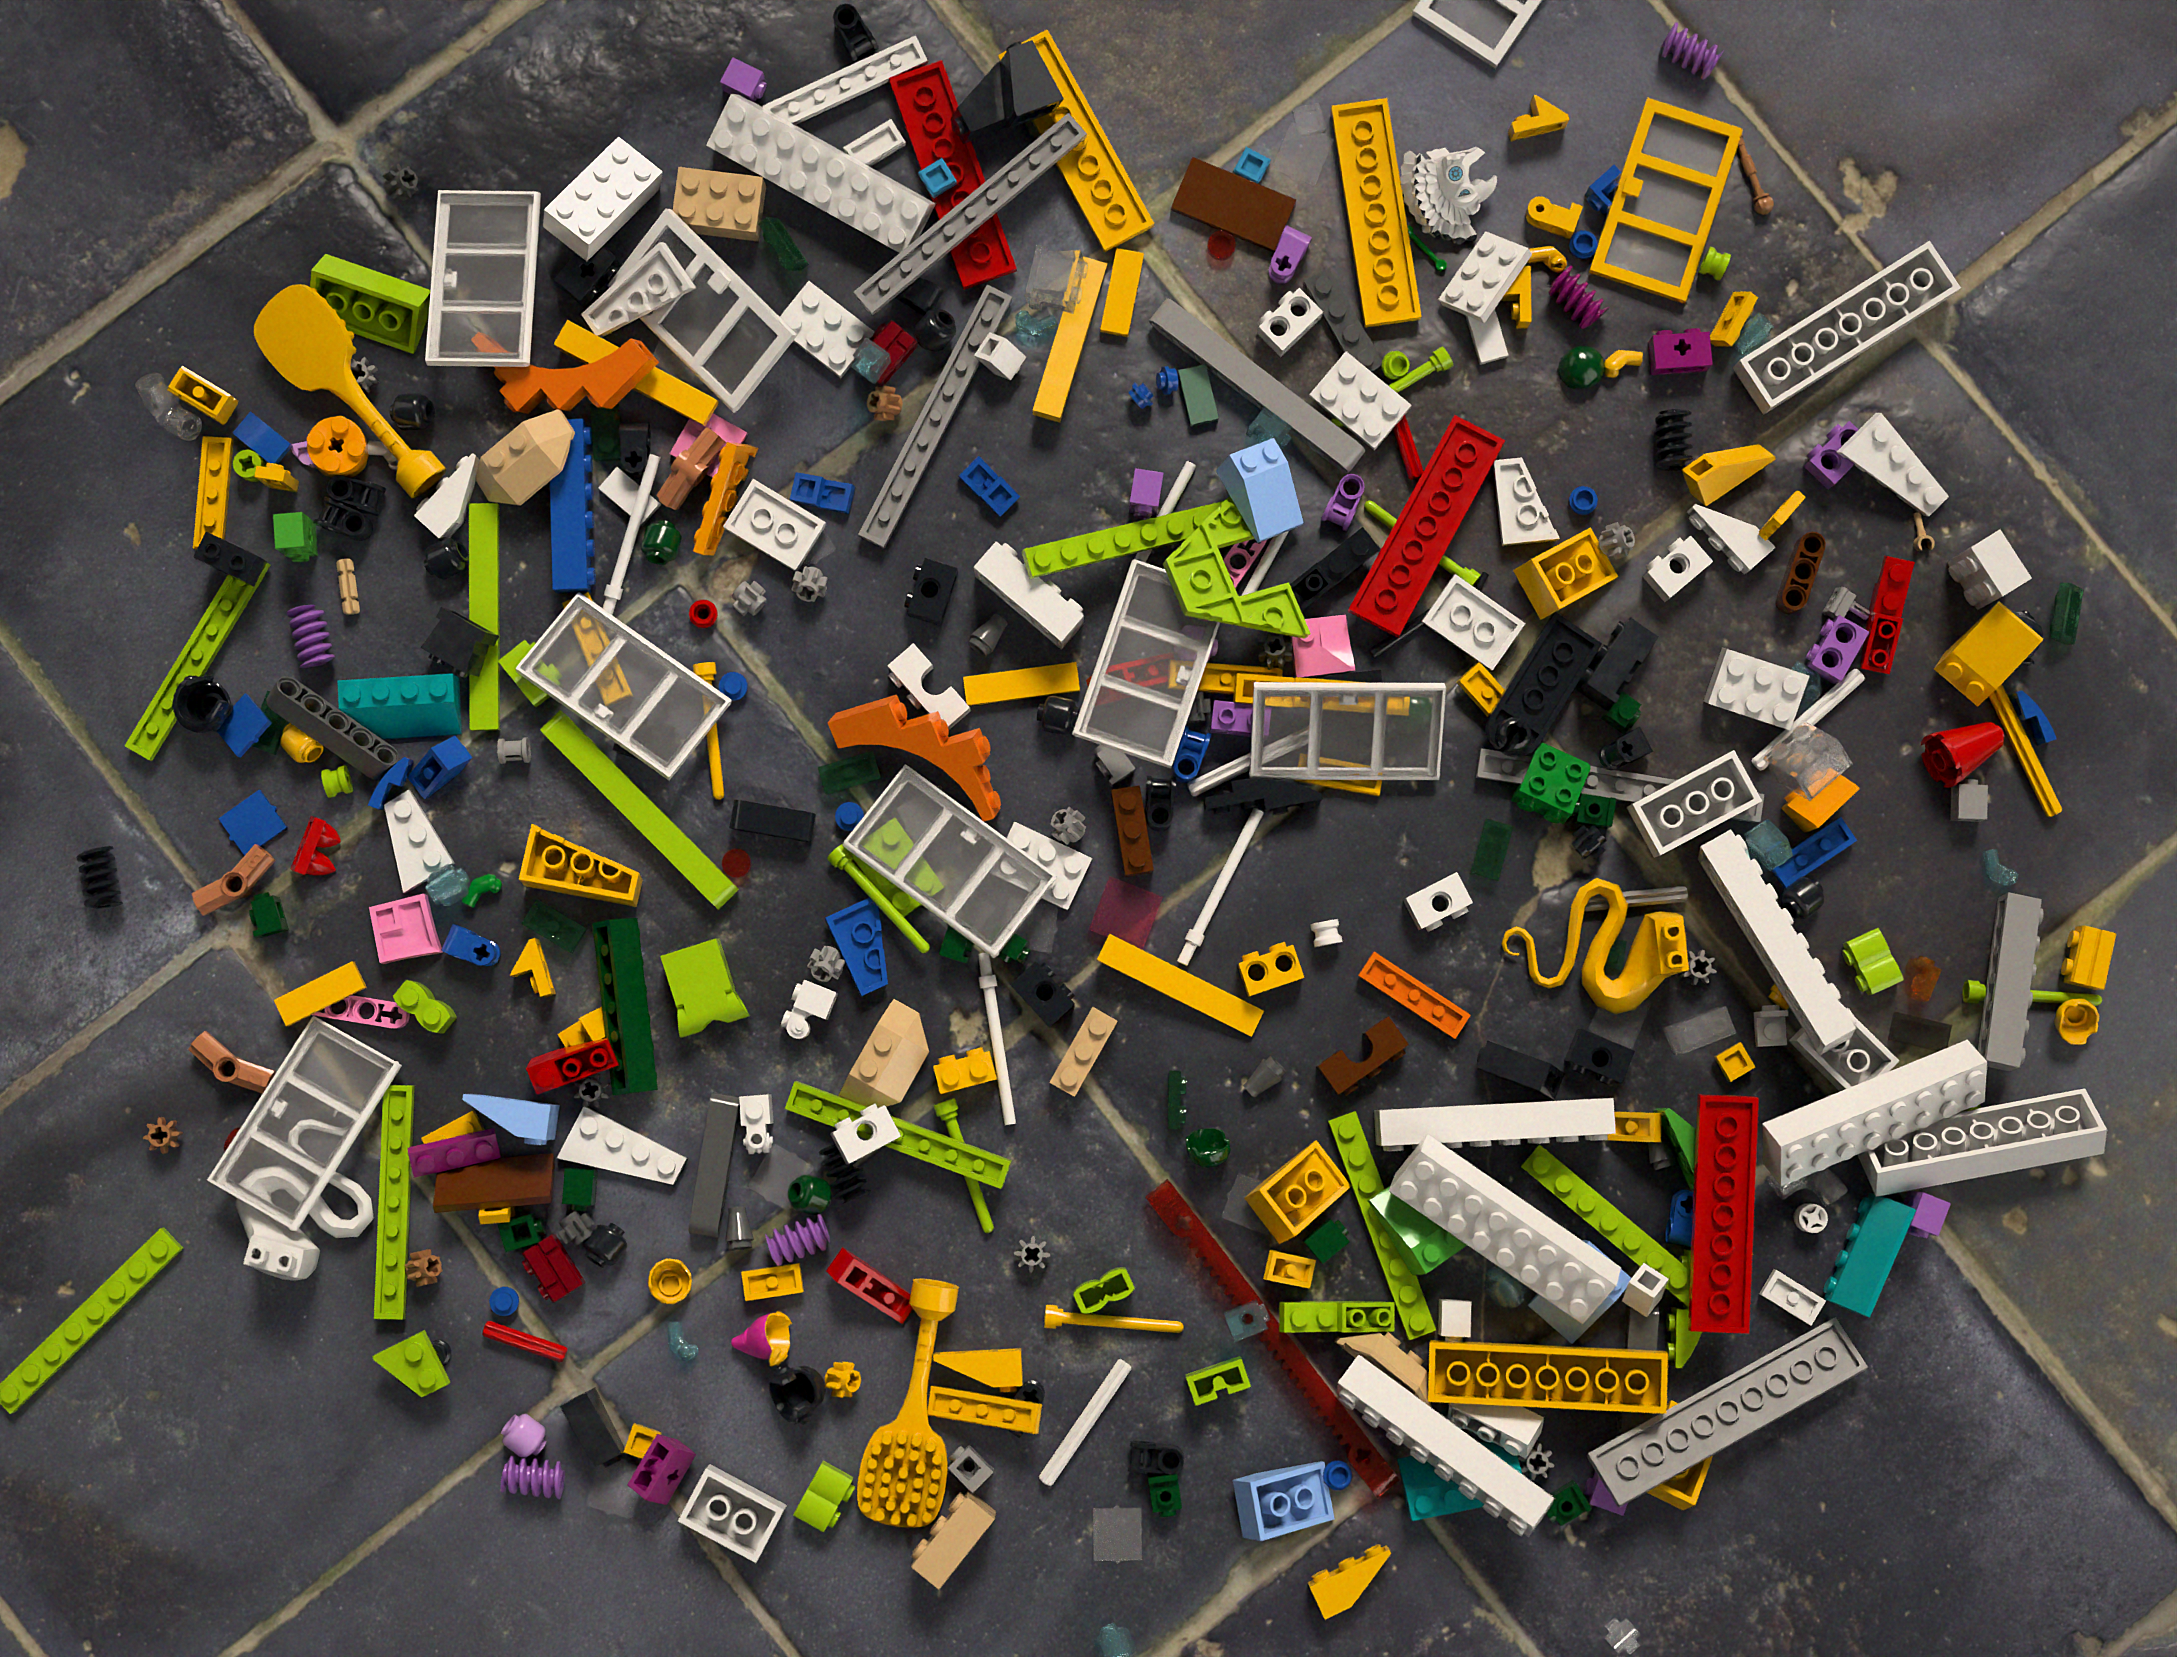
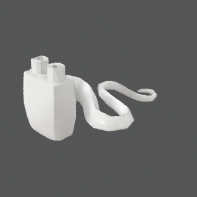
M338 1110L335 1111L333 1115L334 1118L338 1114ZM316 1120L300 1121L290 1131L288 1145L308 1155L298 1145L299 1135L305 1130L314 1129L344 1137L349 1127L340 1128ZM281 1164L256 1169L239 1184L272 1204L271 1194L278 1190L287 1191L301 1204L312 1187L297 1171ZM335 1171L328 1183L352 1197L358 1206V1215L351 1220H341L331 1211L321 1196L318 1197L308 1214L320 1229L335 1238L358 1237L374 1219L371 1198L359 1184ZM236 1198L235 1205L250 1241L243 1264L284 1280L296 1281L308 1278L314 1272L318 1263L320 1250L300 1229L297 1232L292 1231L284 1224Z

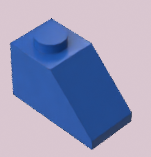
M453 736L431 747L407 778L420 795L426 799L458 775L473 757L458 738Z

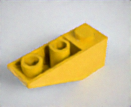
M1760 444L1706 453L1684 467L1682 472L1691 495L1705 506H1708L1776 460V458Z
M1380 1544L1372 1546L1364 1551L1365 1556L1356 1560L1354 1557L1347 1558L1338 1563L1339 1568L1331 1572L1325 1569L1312 1576L1313 1580L1308 1582V1585L1324 1619L1330 1618L1353 1606L1391 1555L1387 1545L1381 1547Z

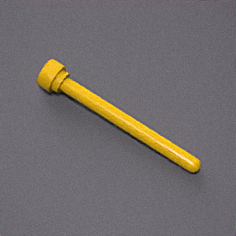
M716 663L693 664V673L712 685L714 675L717 674ZM702 695L705 717L714 703ZM715 723L706 734L713 797L716 800H721L724 797L717 723Z
M1046 1305L1044 1328L1056 1329V1326H1062V1324L1171 1333H1180L1184 1329L1183 1324L1179 1321L1063 1312V1309H1059L1058 1305Z

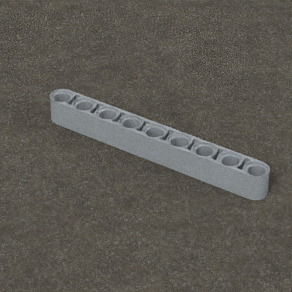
M1166 298L1150 318L1149 323L1158 332L1201 365L1206 364L1207 369L1340 471L1348 474L1366 452L1364 447L1171 299Z

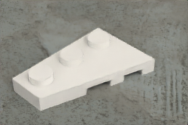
M1523 459L1495 460L1493 463V474L1502 546L1558 541L1560 539L1558 533L1551 524L1548 517L1549 514L1536 492V486Z
M410 790L384 804L403 893H408L455 864Z

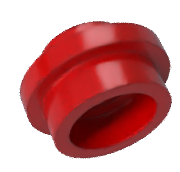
M708 600L696 601L689 610L691 622L699 628L711 627L718 617L716 606ZM701 610H708L709 616L706 619L699 618Z

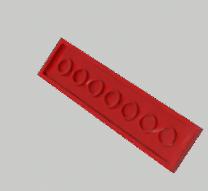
M942 60L889 78L920 169L923 170L943 158L957 181V185L934 199L930 194L932 202L936 203L934 208L939 220L986 182L972 142L963 144L960 137L953 132L950 119L955 113L958 103ZM997 213L950 251L964 290L1017 272Z
M1454 415L1348 609L1349 613L1397 638L1400 637L1505 443L1504 439Z
M1698 1094L1688 1316V1330L1692 1332L1749 1334L1759 1097Z

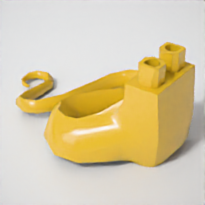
M1595 878L1579 888L1571 904L1564 961L1556 977L1548 979L1540 975L1534 939L1527 930L1516 926L1505 932L1501 944L1507 954L1512 956L1519 955V953H1512L1507 949L1506 943L1511 935H1520L1526 941L1529 975L1535 984L1548 989L1564 984L1575 963L1584 910L1588 901L1597 894L1607 898L1609 911L1588 950L1582 967V985L1596 1006L1613 1014L1635 1010L1665 978L1689 971L1683 916L1678 913L1660 911L1645 914L1619 978L1611 980L1605 976L1604 967L1610 950L1625 924L1628 903L1619 885L1599 878Z

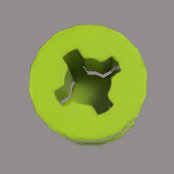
M1710 246L1698 272L1703 275L1711 274L1715 280L1720 281L1728 266L1731 255L1728 253L1720 254L1714 247Z
M242 450L237 453L233 460L235 472L246 481H259L254 477L256 466L266 467L265 460L252 450Z
M346 765L339 766L337 770L333 771L329 769L322 770V782L328 798L335 797L340 792L346 794L353 792L351 776Z

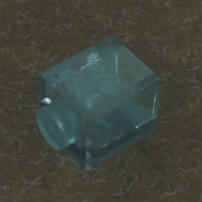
M1766 819L1744 834L1750 852L1769 872L1777 866L1784 864L1793 856L1788 838L1769 819Z

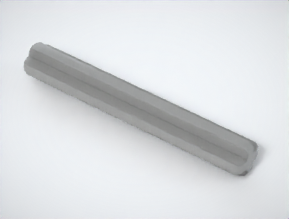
M1685 886L1622 892L1628 907L1686 902L1688 900V891ZM1600 894L1591 897L1584 912L1609 909L1607 898Z

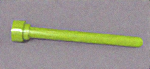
M1442 346L1432 352L1428 362L1388 386L1398 393L1433 371H1446L1454 366L1453 361ZM1336 418L1331 420L1339 428L1344 426Z
M1373 501L1365 502L1364 509L1392 530L1397 519ZM1446 555L1442 557L1439 563L1452 575L1456 574L1471 586H1474L1481 576L1473 568L1469 570L1465 567L1463 569Z
M842 844L835 848L829 854L827 860L835 868L844 869L921 953H927L930 948L929 944L852 862L851 852L843 847Z
M1965 980L1962 993L1963 1001L1974 1004L1984 1001L1986 996L1985 985L1980 984L1979 981ZM2030 990L2033 993L2032 1002L2063 1004L2071 999L2082 998L2094 1006H2099L2102 1003L2101 996L2097 994Z
M952 1098L933 1105L936 1115L940 1116L941 1121L945 1120L950 1138L964 1142L955 1117L958 1115L956 1110L959 1109L956 1099ZM964 1176L981 1227L985 1233H991L994 1226L978 1180Z

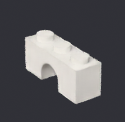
M914 643L888 665L891 671L888 677L898 688L903 685L910 693L907 698L917 710L922 707L928 714L938 711L941 719L946 721L949 730L971 711L967 703L952 686L939 695L928 694L922 688L923 679L933 669V665Z

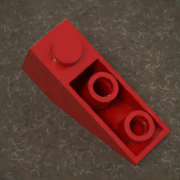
M608 1038L560 1048L532 1058L526 1070L538 1095L618 1066L619 1064Z

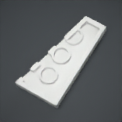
M659 242L581 315L595 335L604 337L696 289V287L666 243Z
M1875 413L1837 451L1839 455L1852 461L1857 468L1874 477L1879 484L1892 490L1897 494V497L1918 512H1921L1924 516H1930L1949 497L1882 413Z
M588 1107L582 1108L557 1157L558 1159L672 1185L675 1184L688 1159Z

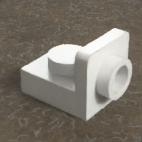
M1779 1005L1762 1006V1012H1753L1756 1047L1787 1045L1785 1016H1788V1010L1780 1011Z

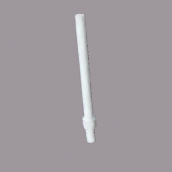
M649 455L610 585H606L604 592L606 599L603 609L613 615L617 599L620 600L622 596V582L661 457L656 455Z
M1253 808L1193 930L1189 929L1185 937L1187 942L1177 960L1179 963L1187 966L1196 947L1201 946L1205 938L1203 933L1264 814L1261 810Z
M980 953L978 954L981 977H978L980 989L983 988L1004 1124L1010 1125L1015 1124L1016 1120L994 987L997 986L996 975L992 974L990 955Z

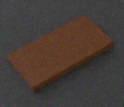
M1192 157L1171 206V211L1275 253L1276 246L1292 213L1296 199Z
M554 1153L498 1158L438 1172L433 1199L434 1213L552 1203L555 1169Z

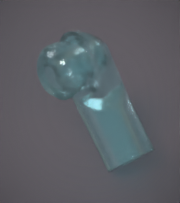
M1022 310L1015 317V323L1019 330L1032 336H1039L1058 328L1053 314L1038 320L1030 316L1028 311Z
M1797 660L1791 670L1809 675L1804 696L1806 699L1814 701L1822 694L1820 675Z
M1997 849L1983 851L1986 873L1990 879L2002 886H2010L2017 882L2018 873L2016 870L2009 869L2000 864Z
M682 1321L668 1322L669 1349L680 1360L689 1361L690 1359H695L698 1356V1347L696 1344H688L683 1339Z

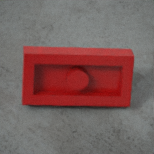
M311 816L290 869L303 875H327L335 872L336 869L330 859L315 848H326L339 844L341 839L337 831L326 823L325 820Z

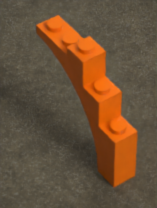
M478 333L471 340L478 348L476 353L511 354L489 335ZM631 338L613 353L596 362L576 368L547 369L531 364L528 367H493L495 368V376L505 383L499 391L505 397L504 403L513 412L529 414L544 398L555 410L571 411L586 395L596 407L599 408L601 406L612 409L659 361L642 341Z
M897 694L837 712L827 722L838 749L854 745H884L906 750L925 758L943 769L953 778L972 800L983 822L994 819L1000 810V797L996 791H993L990 783V772L987 766L983 765L990 755V743L987 737L982 735L980 728L949 737L948 725L944 719H941L938 711L907 720L906 707L899 701Z

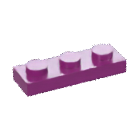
M494 1128L407 1148L414 1178L501 1158Z

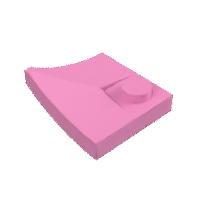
M714 413L706 426L689 419L670 455L677 458L682 451L688 450L706 427L714 431L726 443L742 444L748 433ZM720 452L708 466L709 470L706 475L711 478L718 472Z
M1346 615L1305 619L1311 634L1305 639L1290 636V642H1292L1293 647L1291 651L1295 677L1355 671Z
M420 894L369 907L379 962L381 964L443 953L433 921L428 895Z

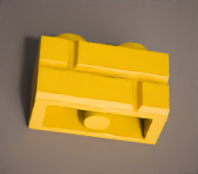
M184 366L178 370L167 389L175 397L222 425L228 421L239 402L229 393Z
M2076 926L2075 931L2072 930L2069 933L2067 946L2071 947L2069 958L2064 959L2061 967V974L2065 975L2063 982L2092 990H2104L2116 933L2089 926Z

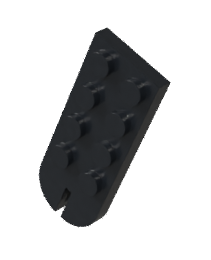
M1554 612L1486 720L1485 730L1491 745L1497 750L1504 747L1507 742V735L1512 729L1515 733L1502 753L1510 757H1522L1533 752L1542 742L1602 643Z

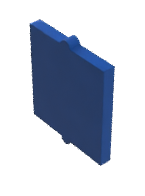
M245 693L233 706L232 713L221 725V728L217 730V733L236 756L241 758L254 743L258 742V738L272 722L252 698Z
M260 789L218 818L229 833V840L236 843L244 856L254 844L262 847L288 828L276 812L277 807L271 805Z

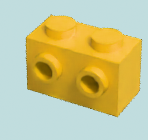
M983 1047L966 1051L967 1057L956 1060L955 1054L939 1058V1064L934 1065L933 1068L940 1094L997 1080L990 1051L984 1052Z

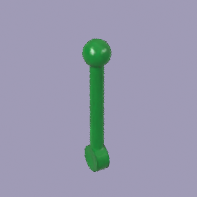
M1407 225L1409 237L1435 263L1436 270L1444 271L1447 267V262L1443 259H1438L1413 233V228Z

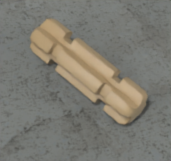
M341 559L336 564L337 572L340 573L338 579L341 599L344 600L342 602V609L344 614L354 615L360 611L359 602L356 600L358 598L355 575L352 574L354 564L351 559Z

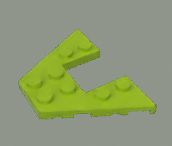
M1230 496L1163 563L1185 616L1303 639L1311 634L1289 582L1238 596L1219 548L1255 538Z

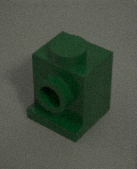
M1621 692L1617 702L1606 710L1601 719L1624 735L1640 717L1641 711L1639 708L1642 704L1625 692Z
M1581 793L1571 815L1574 816V824L1594 825L1595 827L1605 829L1612 827L1616 798ZM1591 804L1596 805L1598 807V813L1596 815H1593L1589 812V806Z
M269 892L252 897L253 901L250 902L252 910H249V915L253 926L258 927V930L253 931L254 937L264 938L289 930L280 897L270 896Z
M961 919L962 921H964L966 924H968L970 927L973 928L974 922ZM948 925L939 955L963 963H969L971 957L965 955L967 951L972 952L974 943Z
M997 924L988 940L992 942L1004 926ZM1014 933L996 957L1008 964L1013 959L1023 965L1031 952V949L1028 948L1030 942Z
M535 1213L510 1220V1222L497 1224L505 1252L541 1242L543 1240L541 1235L546 1234L542 1218H536ZM522 1226H527L530 1230L527 1237L522 1236L520 1233Z
M1177 1473L1149 1474L1148 1482L1153 1513L1159 1512V1517L1177 1515L1176 1509H1182ZM1163 1491L1171 1493V1498L1168 1501L1160 1499V1494Z
M1572 1480L1549 1494L1554 1500L1546 1515L1551 1523L1556 1521L1560 1526H1563L1581 1514L1592 1510L1578 1484ZM1569 1501L1571 1508L1567 1511H1562V1503Z

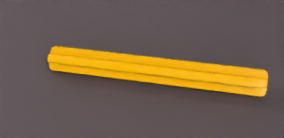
M2000 685L1989 696L1991 703L2047 817L2057 815L2062 811L2060 803L2004 687Z

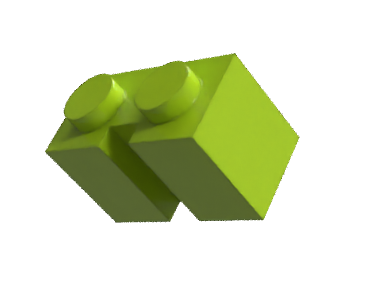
M1240 1356L1185 1374L1195 1406L1217 1399L1216 1391L1226 1388L1228 1394H1232L1251 1387Z

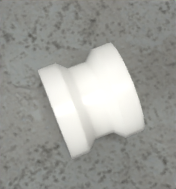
M1338 919L1310 924L1311 931L1315 933L1316 937L1314 947L1343 942L1342 936L1338 934L1337 930L1339 926Z
M1806 1203L1800 1205L1795 1210L1794 1222L1801 1231L1818 1233L1827 1225V1213L1819 1205Z

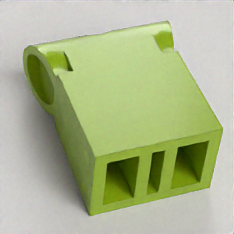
M712 939L660 956L678 1009L680 1038L702 1032L713 1020L730 1023L750 1016L744 1003L735 991L720 939Z

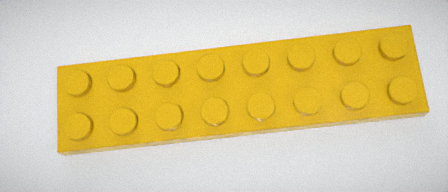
M1047 29L1022 43L1033 40L1064 100L1055 112L1034 119L1032 122L1041 136L1069 113L1087 133V137L1055 164L1105 253L1153 228L1154 222ZM1007 51L998 55L999 62Z
M1383 98L1331 106V115L1364 327L1420 320L1422 316L1388 100Z

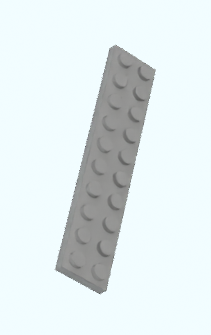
M1835 1317L1667 1410V1414L1661 1413L1588 1453L1587 1458L1619 1508L1864 1372L1868 1366Z

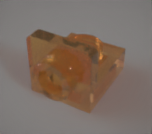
M1920 955L1918 959L1911 958L1908 960L1907 965L1922 971L1921 975L1917 974L1911 984V990H1914L1911 998L1920 1002L1929 1001L1942 969L1934 966L1935 961Z

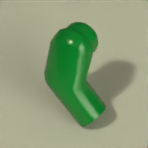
M486 874L475 878L470 883L461 902L474 908L482 893L488 891L492 893L499 892L502 887V881L493 874Z

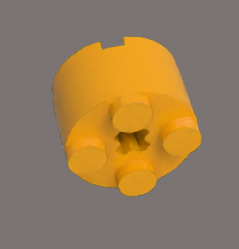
M343 416L329 417L318 422L307 436L308 454L322 474L331 478L337 475L353 478L365 468L369 456L368 441L361 429L353 421ZM337 444L341 445L343 449L339 453L334 448Z

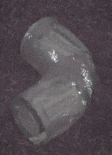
M147 374L136 382L135 388L148 411L165 430L184 441H192L199 436L202 430L201 419L186 410L175 399L172 393L167 390L168 386L161 374Z
M1828 1167L1783 1186L1777 1182L1772 1174L1766 1177L1771 1188L1783 1200L1800 1189H1808L1815 1193L1826 1207L1848 1191L1840 1178Z

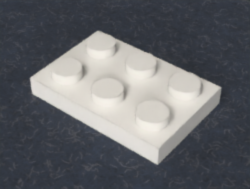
M1485 231L1438 300L1442 306L1485 323L1530 259L1532 253L1524 246Z
M810 281L807 282L780 316L797 334L793 342L839 378H842L855 362L854 356L860 347L864 344L868 346L874 338V331Z
M1347 351L1309 394L1311 399L1373 450L1380 445L1412 406Z
M753 479L723 528L796 572L827 524Z
M1456 574L1453 575L1421 621L1491 671L1525 625L1523 621Z
M1014 822L1007 839L1057 875L1056 880L1043 895L1042 899L1068 911L1092 858ZM1003 854L990 872L991 875L1029 893L1040 881V879L1006 854Z

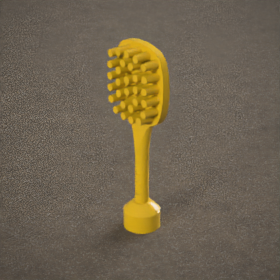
M296 284L288 286L277 293L262 309L254 324L255 339L270 363L284 378L298 388L306 391L329 390L349 405L399 461L397 463L396 481L411 498L420 496L435 485L447 470L432 451L411 450L377 411L357 383L351 371L352 355L356 353V347L352 343L354 333L347 331L345 327L346 322L340 319L336 310L327 303L325 298L317 293L315 288Z
M913 1279L909 1304L921 1318L909 1388L897 1418L890 1424L880 1426L874 1431L862 1457L857 1484L858 1506L866 1517L882 1524L905 1528L926 1526L936 1518L943 1502L948 1473L947 1451L942 1437L932 1430L928 1422L927 1389L938 1321L953 1313L957 1303L959 1287L948 1282L932 1279Z

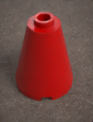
M1985 722L1930 733L1924 736L1921 741V746L1925 744V752L1921 754L1927 771L1936 782L1942 780L1946 783L1944 787H1953L2003 746L2004 732L2000 726L1993 722Z

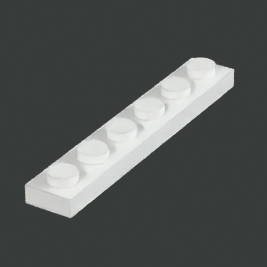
M915 35L765 104L763 108L796 125L889 82L891 77L920 68L928 64V60Z

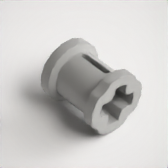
M523 737L522 740L518 741L498 739L497 753L499 763L506 764V761L523 760L524 763L530 762L531 745L528 737Z

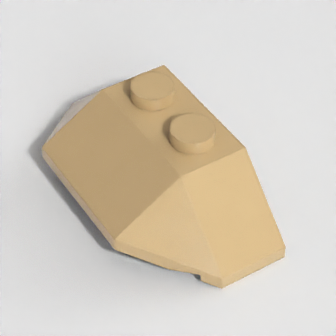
M559 409L520 423L480 458L475 480L488 501L521 506L563 471L569 453L570 442L574 438L575 431Z
M893 999L850 1071L839 1097L866 1107L875 1103L878 1108L884 1105L887 1107L901 1103L929 1053L921 1018L917 1011Z
M1369 1332L1336 1337L1334 1341L1353 1357L1362 1356L1431 1407V1402H1428L1429 1384L1427 1370L1421 1366L1424 1360L1411 1350L1408 1354L1404 1353L1398 1348L1401 1342L1389 1332L1385 1336L1379 1332Z

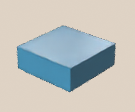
M1246 147L1233 170V174L1259 184L1271 159Z
M943 158L918 172L919 177L933 199L957 185L955 177Z

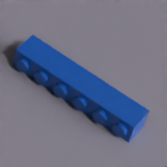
M567 419L575 431V435L570 442L569 453L563 471L550 481L552 586L557 594L591 593V585L596 584L595 568H591L590 557L595 556L594 539H590V528H594V513L589 511V500H593L594 490L593 484L588 482V472H593L592 455H588V444H592L591 427H587L583 419Z

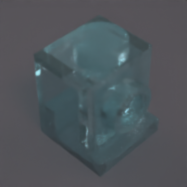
M866 337L853 354L854 363L851 368L875 384L891 363L890 354Z
M1264 407L1247 429L1246 435L1251 438L1255 434L1257 436L1256 440L1259 443L1274 438L1280 450L1283 451L1292 439L1289 435L1292 426Z
M1256 1300L1223 1312L1235 1342L1268 1329L1265 1323L1270 1320L1265 1305H1258ZM1249 1313L1253 1316V1321L1250 1324L1242 1322L1244 1314Z

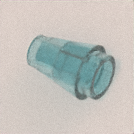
M1759 312L1754 316L1750 315L1740 331L1738 340L1733 344L1734 348L1741 354H1744L1771 335L1770 331L1774 326Z

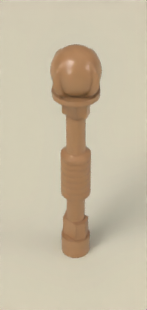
M1742 134L1737 147L1741 155L1740 161L1746 176L1750 178L1756 196L1753 199L1755 203L1754 209L1758 214L1765 215L1771 212L1774 201L1769 193H1764L1756 176L1757 170L1751 155L1747 153Z

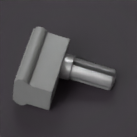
M1845 587L1835 588L1822 612L1833 619L1838 615L1845 617L1846 613L1851 611L1866 620L1870 615V611L1854 601L1857 595Z

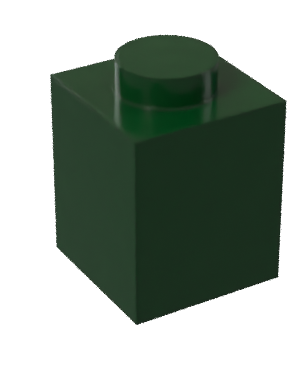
M566 1168L564 1170L562 1204H570L569 1210L587 1211V1205H595L598 1170Z
M1328 1218L1305 1237L1303 1242L1320 1263L1324 1264L1350 1242L1345 1237L1349 1232L1339 1220L1334 1223L1332 1219Z

